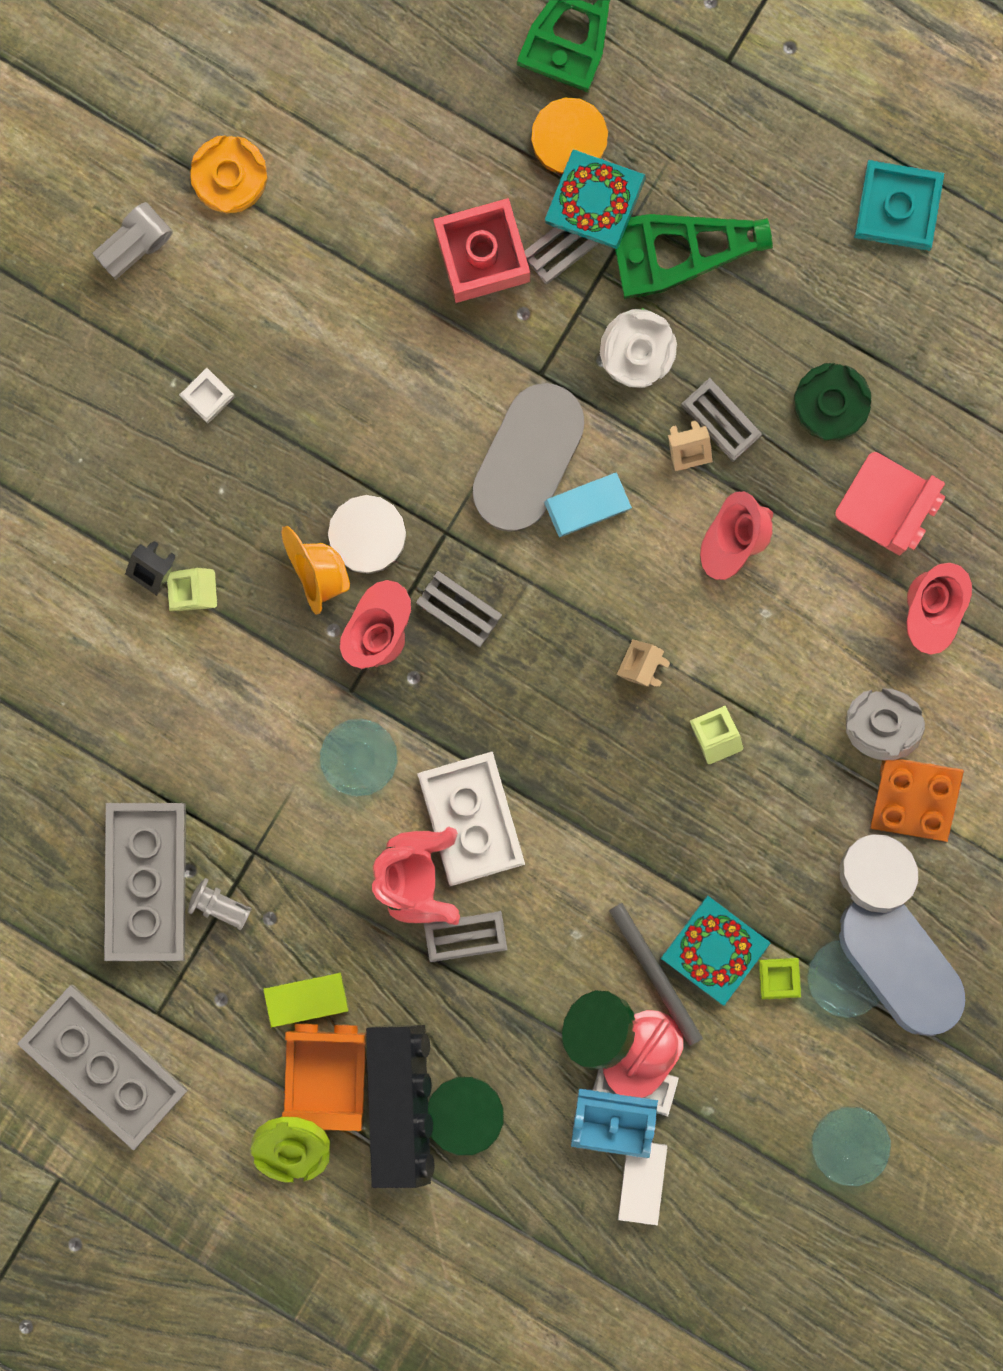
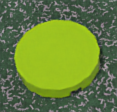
M280 1117L268 1120L257 1128L252 1137L251 1155L254 1157L253 1163L256 1168L269 1178L281 1182H293L294 1178L304 1177L303 1181H307L324 1172L330 1159V1140L325 1131L311 1121L299 1117Z

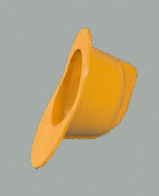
M284 526L281 533L286 552L302 582L312 611L315 614H320L323 602L345 593L350 588L344 561L336 550L326 544H302L296 533L290 527Z

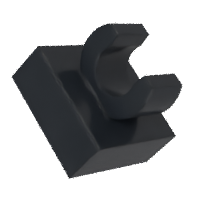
M154 541L147 548L140 544L130 557L125 575L157 596L166 585L175 555L170 553L166 559H162L155 554L159 544Z

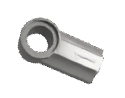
M144 202L135 207L122 221V227L92 254L116 280L142 256L152 254L160 249L171 238L173 230L147 202Z

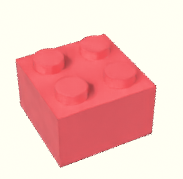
M509 198L433 219L435 233L456 303L530 282V270Z

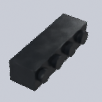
M382 1025L366 1028L372 1188H418L431 1184V1177L435 1169L434 1158L430 1154L429 1137H431L433 1132V1119L428 1114V1097L431 1094L432 1082L430 1075L427 1074L426 1057L430 1053V1039L426 1034L425 1025Z

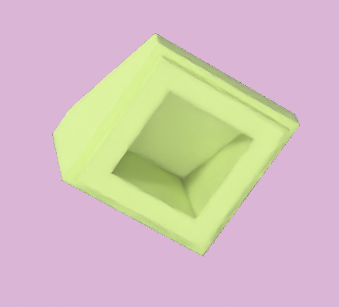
M192 568L170 572L167 580L169 611L217 607L216 580L213 569Z
M726 706L690 720L691 727L708 764L715 763L743 750L740 734Z

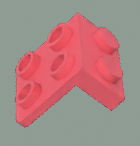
M872 452L865 460L836 509L835 516L842 523L900 556L908 547L914 550L926 531L920 527L927 514L934 517L946 497L940 493L945 482L933 475L924 480L880 453Z

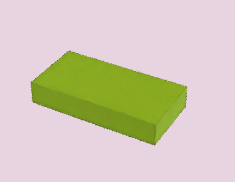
M341 972L263 989L271 1028L349 1011Z

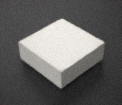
M208 368L179 394L207 424L235 398V395Z

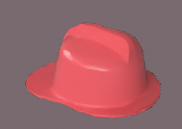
M745 491L734 492L727 497L702 541L700 552L702 567L707 575L715 580H726L734 576L743 567L749 556L756 555L765 550L771 541L773 512L769 508L759 506L755 498Z
M953 563L939 564L928 572H924L916 577L909 587L907 593V603L909 606L906 621L907 633L912 645L922 653L930 655L941 653L950 646L956 636L972 596V582L968 573L961 566Z
M389 580L377 582L367 589L360 599L340 639V651L343 659L351 666L361 669L378 667L379 665H385L394 661L401 654L405 645L404 629L411 613V599L407 590L402 585Z
M646 1010L635 1014L632 1030L635 1032V1037L629 1052L616 1066L608 1069L603 1068L606 1082L616 1094L639 1098L651 1095L663 1083L678 1061L683 1050V1034L675 1021L669 1015L660 1011Z

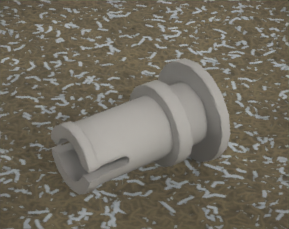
M204 878L196 887L190 899L188 913L192 915L195 908L203 911V916L208 918L209 915H212L241 930L252 908L220 894L221 889L217 887L214 890L206 887L209 879Z

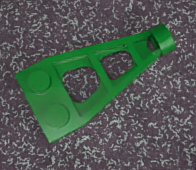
M549 0L529 29L517 60V66L589 93L603 58L610 0H597L593 5L582 0ZM569 9L586 14L589 18L588 37L583 44L579 45L556 36L553 32L556 22Z
M655 214L630 217L618 250L615 249L624 299L665 292L749 253L773 249L768 218L753 221ZM713 231L725 233L728 248L724 252L708 257H703L699 254L696 238L699 233ZM748 231L753 232L754 242L749 241L747 238ZM663 234L684 237L689 243L690 255L688 259L669 269L660 267L657 262L654 246L655 239Z

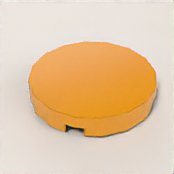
M565 97L550 102L539 112L532 126L531 143L536 158L546 169L563 174L573 149L601 159L607 148L608 129L604 117L594 105L582 99Z
M226 135L216 136L199 148L191 164V185L200 201L212 210L226 214L242 212L254 205L264 193L268 179L265 160L259 149L245 138L238 136L227 137Z

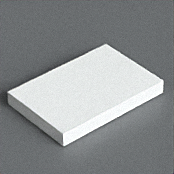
M493 752L417 773L434 832H442L447 827L455 828L458 832L454 845L440 851L450 886L525 865Z

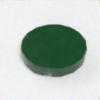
M824 363L811 369L800 380L794 394V412L800 425L810 435L824 441H840L854 435L866 423L871 410V391L865 378L854 368L846 365Z
M595 990L582 995L571 1005L564 1018L562 1040L564 1049L572 1061L584 1068L597 1070L616 1066L626 1057L634 1043L635 1032L632 1031L633 1021L635 1022L634 1012L627 1001L609 991Z
M457 1076L445 1081L432 1093L428 1103V1114L433 1119L432 1139L443 1150L455 1155H475L488 1149L499 1137L504 1124V1107L498 1093L487 1082L478 1078Z

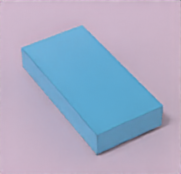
M617 472L548 498L544 502L559 538L629 511L632 508Z

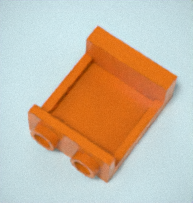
M295 1024V1031L288 1030L285 1032L287 1044L285 1100L282 1117H299L315 1123L323 1130L362 1131L364 1124L366 1033H358L357 1025H334V1032L318 1031V1024Z

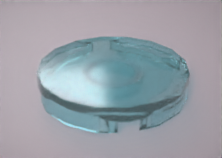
M366 719L347 720L335 726L325 737L320 750L321 769L327 781L339 792L353 797L370 796L383 789L393 778L398 765L397 747L390 733L378 723Z
M840 939L829 942L816 951L809 963L807 983L810 993L819 1007L832 1015L850 1018L863 1015L878 1004V997L845 955Z
M844 1106L830 1111L818 1122L812 1135L811 1152L817 1167L828 1179L841 1185L860 1186L878 1177L888 1163L891 1140L886 1126L875 1114L860 1107Z

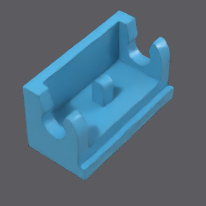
M579 1089L571 1147L650 1158L658 1100Z

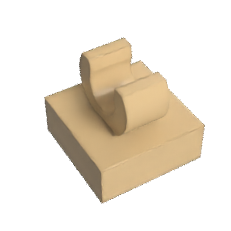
M691 421L692 429L678 433L676 426L671 427V435H668L671 460L675 471L713 462L710 436L706 426L700 427L698 422Z
M632 639L617 675L644 686H649V684L660 686L662 682L653 677L658 665L669 667L670 662L662 657L664 653L662 649L652 644Z

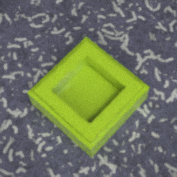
M799 958L758 960L761 999L801 997Z

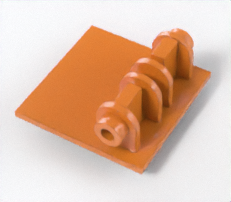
M904 759L882 760L879 774L881 780L870 829L948 842L964 770Z

